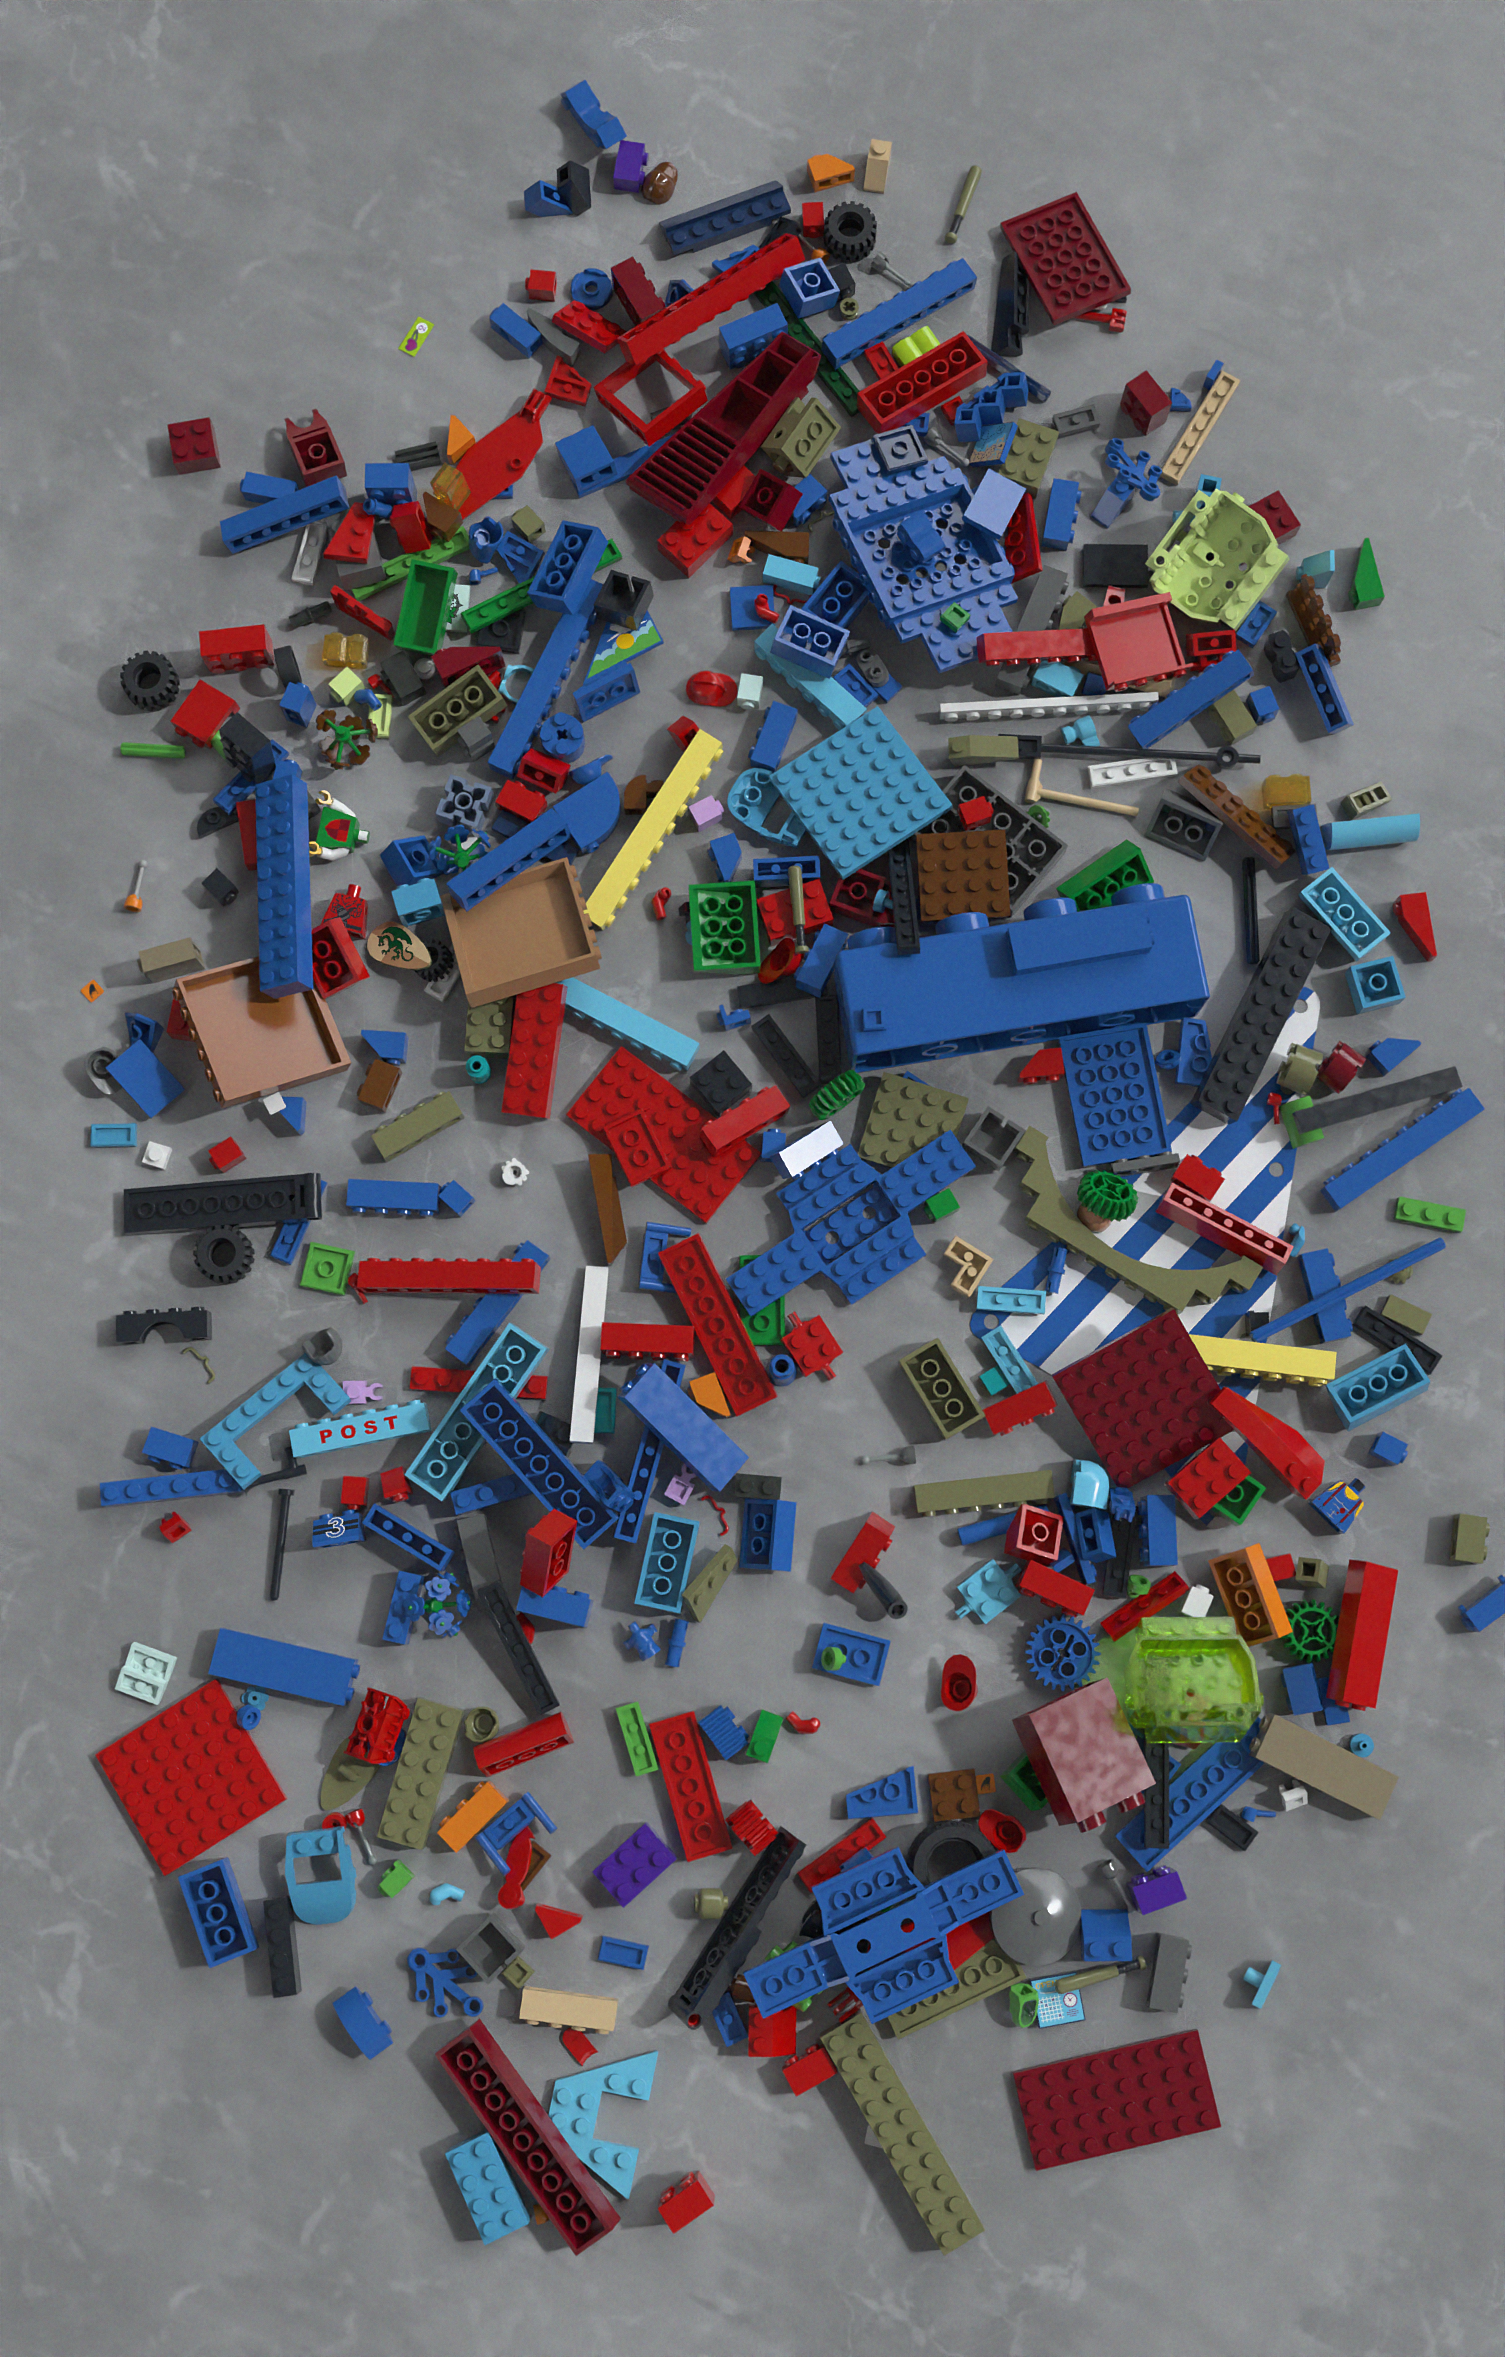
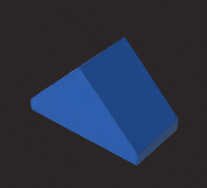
M281 1096L286 1108L279 1112L302 1135L305 1132L306 1100L303 1097Z

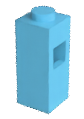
M768 555L763 571V583L777 585V587L807 595H813L814 589H818L821 577L818 576L817 567Z

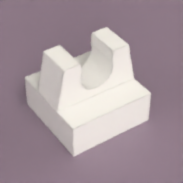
M1296 1779L1292 1780L1294 1788L1292 1790H1286L1283 1784L1279 1785L1282 1805L1286 1812L1308 1804L1307 1792L1304 1786H1301Z

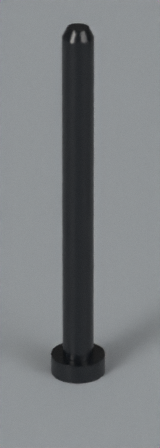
M290 1489L278 1490V1494H281L270 1591L271 1600H278L280 1594L290 1498L295 1493V1490Z

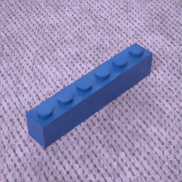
M334 476L220 521L223 542L234 554L349 509L346 488L339 478Z
M1239 649L1235 652L1233 650L1229 651L1222 657L1223 660L1216 665L1214 663L1203 670L1204 673L1202 675L1190 678L1182 689L1171 691L1166 696V700L1161 703H1154L1148 708L1149 711L1143 716L1139 714L1130 721L1131 724L1128 725L1129 731L1142 749L1150 748L1254 676L1252 667Z
M552 808L541 814L536 820L523 827L515 835L506 839L501 845L489 851L480 860L471 864L466 870L447 882L446 884L451 896L466 912L569 839L571 833L567 822Z
M527 1240L525 1243L521 1242L514 1251L516 1255L512 1262H521L523 1258L533 1259L541 1267L542 1271L551 1258ZM486 1294L484 1297L480 1296L473 1305L475 1309L471 1315H466L459 1324L461 1328L456 1334L452 1333L446 1340L445 1344L447 1346L445 1349L469 1367L524 1294Z
M225 1469L100 1483L101 1506L104 1507L244 1492Z

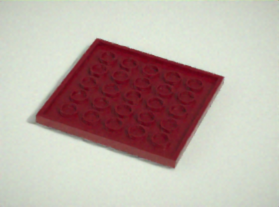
M1174 1308L1165 1311L1052 1374L1053 1379L1117 1487L1128 1489L1205 1447L1215 1439L1234 1431L1210 1404V1401L1221 1389Z

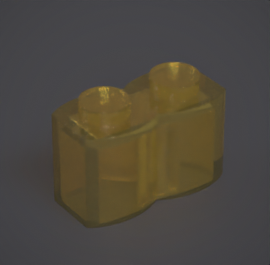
M332 632L325 635L322 655L323 664L329 667L367 669L369 640L361 634H353L346 637L339 632Z

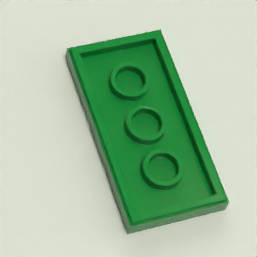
M739 1255V1270L761 1255ZM785 1295L752 1317H750L740 1302V1318L753 1345L783 1346L784 1344L780 1339L785 1337Z

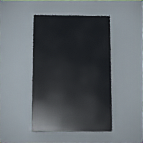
M1083 544V587L1148 588V566L1145 564L1148 560V545Z

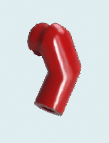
M759 594L754 601L757 615L776 624L780 614L769 609L768 597L765 594Z
M667 887L659 889L652 898L651 904L656 920L667 918L664 906L672 895L671 890Z
M794 1711L785 1718L799 1734H814L821 1725L816 1717H812L810 1720H801Z

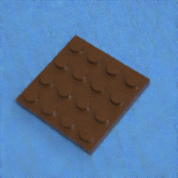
M1005 830L916 834L921 923L939 922L946 917L969 912L984 913L988 919L1010 918Z

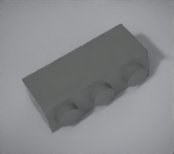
M1158 1932L1146 2005L1149 2008L1178 2013V2008H1182L1184 1993H1181L1182 1983L1186 1984L1188 1969H1185L1186 1959H1190L1192 1945H1189L1188 1939Z

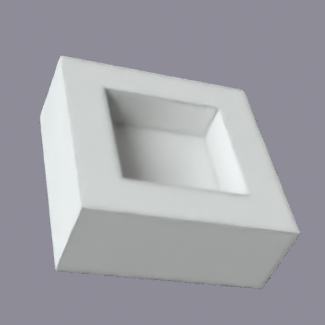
M149 1141L142 1163L165 1170L172 1148Z

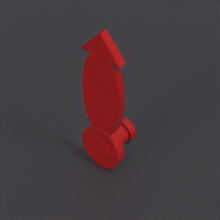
M529 1825L516 1835L517 1837L512 1842L506 1859V1864L511 1870L505 1875L506 1883L499 1890L498 1901L503 1908L508 1910L520 1907L525 1902L521 1883L527 1875L531 1862L532 1844L530 1838L536 1839Z

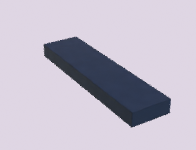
M502 809L492 826V830L506 838H510L523 827L529 825V823ZM563 842L545 855L544 858L556 861L567 857L569 864L572 865L579 853V849Z

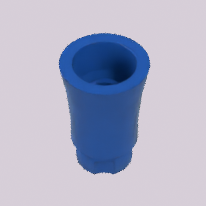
M777 1355L768 1362L766 1372L772 1384L783 1387L795 1380L797 1365L789 1356ZM779 1365L786 1367L784 1373L778 1372L777 1368Z

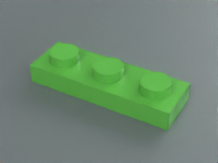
M1399 1196L1397 1198L1394 1220L1461 1233L1463 1232L1466 1210Z
M639 1701L616 1708L636 1777L658 1770Z

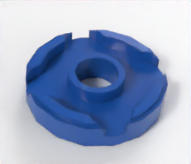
M585 269L584 272L577 273L571 282L573 300L583 303L590 310L603 308L612 297L613 287L611 280L605 272L599 269ZM593 285L597 287V290L590 293L586 291V288Z

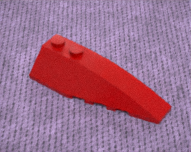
M1225 1386L1210 1401L1211 1406L1293 1494L1307 1500L1320 1486L1325 1460L1297 1430Z

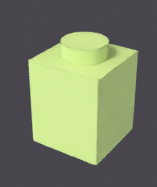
M348 667L328 684L332 691L330 692L332 698L337 703L343 702L346 706L354 700V694L357 690L365 689L363 682Z

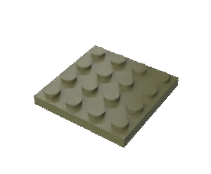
M883 1072L858 1151L859 1157L893 1168L949 1130L957 1138L969 1098Z

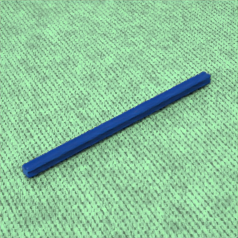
M1437 1238L1251 1331L1249 1336L1252 1342H1259L1445 1249L1446 1244L1442 1238Z

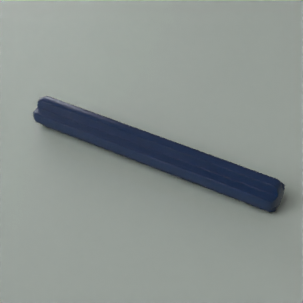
M967 335L988 361V364L1002 374L1023 372L970 335ZM1026 374L1029 392L1043 402H1046L1051 395V391Z

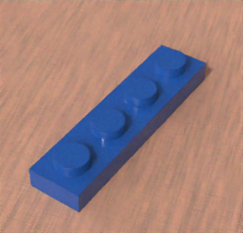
M1067 1493L1055 1496L1053 1499L1058 1514L1064 1517L1062 1526L1072 1556L1075 1559L1080 1581L1084 1585L1096 1582L1094 1577L1097 1574L1094 1565L1082 1557L1077 1523L1073 1514L1075 1508L1074 1505H1070L1071 1497H1068Z

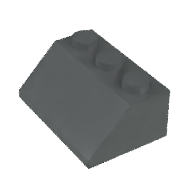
M1166 788L1145 835L1205 861L1223 822L1202 803Z

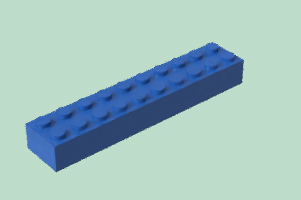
M293 774L255 785L260 991L275 999L313 989L307 783Z

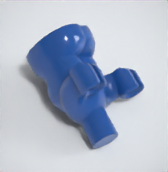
M636 1621L628 1625L632 1635L623 1644L627 1650L635 1647L642 1662L661 1650L652 1639L654 1633L657 1632L654 1624L646 1627V1629H640Z

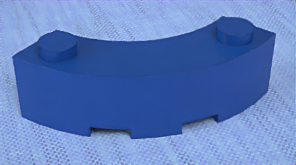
M586 79L560 93L564 109L571 112L572 116L597 148L607 149L627 137L618 117L611 115L608 111L603 112L600 110V102Z

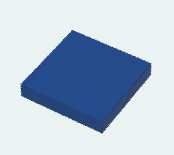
M773 585L730 587L732 631L767 629L771 624L775 625L770 621L760 618L754 606L757 596L765 594L768 597L769 609L774 611Z

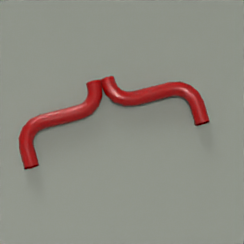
M777 585L773 586V594L785 598L787 604L792 605L793 602L805 604L807 602L797 598L790 601L788 596L776 592Z
M706 1495L702 1497V1501L710 1499L714 1508L717 1511H722L720 1518L725 1526V1531L720 1533V1535H725L729 1527L723 1517L726 1513L724 1508H719L712 1496Z

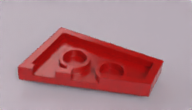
M354 502L323 553L324 559L368 564L376 515H368L363 509L364 503Z

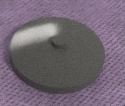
M1034 1867L1015 1871L1024 1895L989 1911V1926L992 1936L1002 1952L1019 1963L1030 1966H1044L1056 1962L1070 1951L1079 1935L1081 1907L1078 1897L1072 1886L1062 1876L1053 1871Z

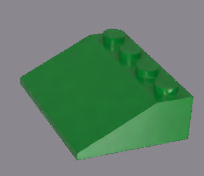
M755 881L688 885L694 972L738 975L760 973Z

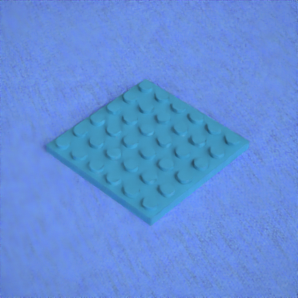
M878 706L769 776V780L843 880L953 809L952 803Z

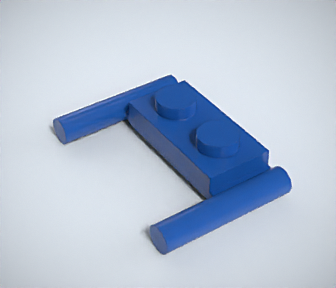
M646 1222L639 1288L677 1294L673 1284L662 1283L664 1265L658 1253L667 1249L668 1234L690 1237L691 1228Z
M529 1792L525 1793L520 1800L475 1838L503 1876L508 1874L511 1869L498 1854L497 1850H501L535 1820V1817L538 1818L550 1834L558 1829Z

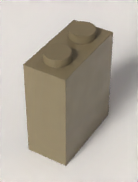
M191 937L138 951L140 959H137L139 970L144 972L145 977L149 978L153 983L205 969L200 948Z

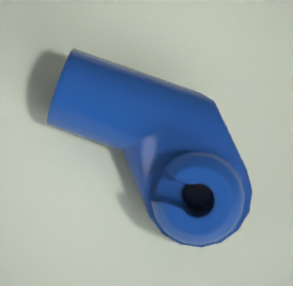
M359 689L354 694V700L358 704L368 703L373 711L380 709L382 706L370 689Z

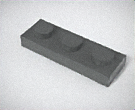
M1163 1152L1156 1157L1143 1155L1131 1161L1119 1159L1111 1165L1110 1172L1123 1177L1177 1168L1180 1163L1179 1153Z

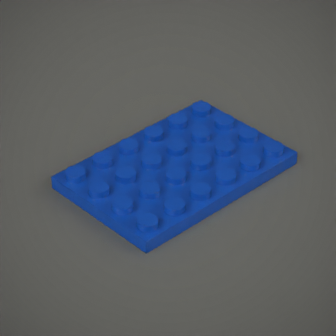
M1147 1023L1059 1037L1058 1042L1059 1047L1062 1049L1064 1073L1083 1168L1114 1163L1119 1159L1133 1160L1143 1155L1151 1157L1163 1152H1172Z

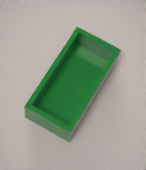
M411 559L393 644L397 649L432 656L436 651L442 649L458 575L454 568Z

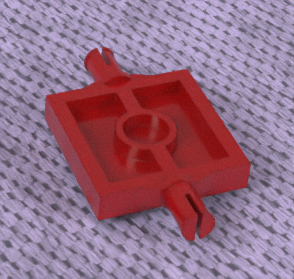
M795 1311L789 1314L787 1317L794 1328L780 1340L803 1376L807 1377L815 1371L822 1370L828 1381L835 1378L836 1375L829 1364L844 1352L821 1316L817 1315L809 1321L801 1322Z

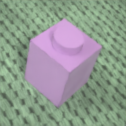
M712 795L688 807L689 815L699 832L722 821L723 807L719 800H714Z

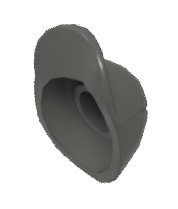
M107 1047L89 1052L85 1057L84 1066L88 1076L99 1091L104 1094H114L122 1087L105 1068L117 1059L118 1056L114 1050Z

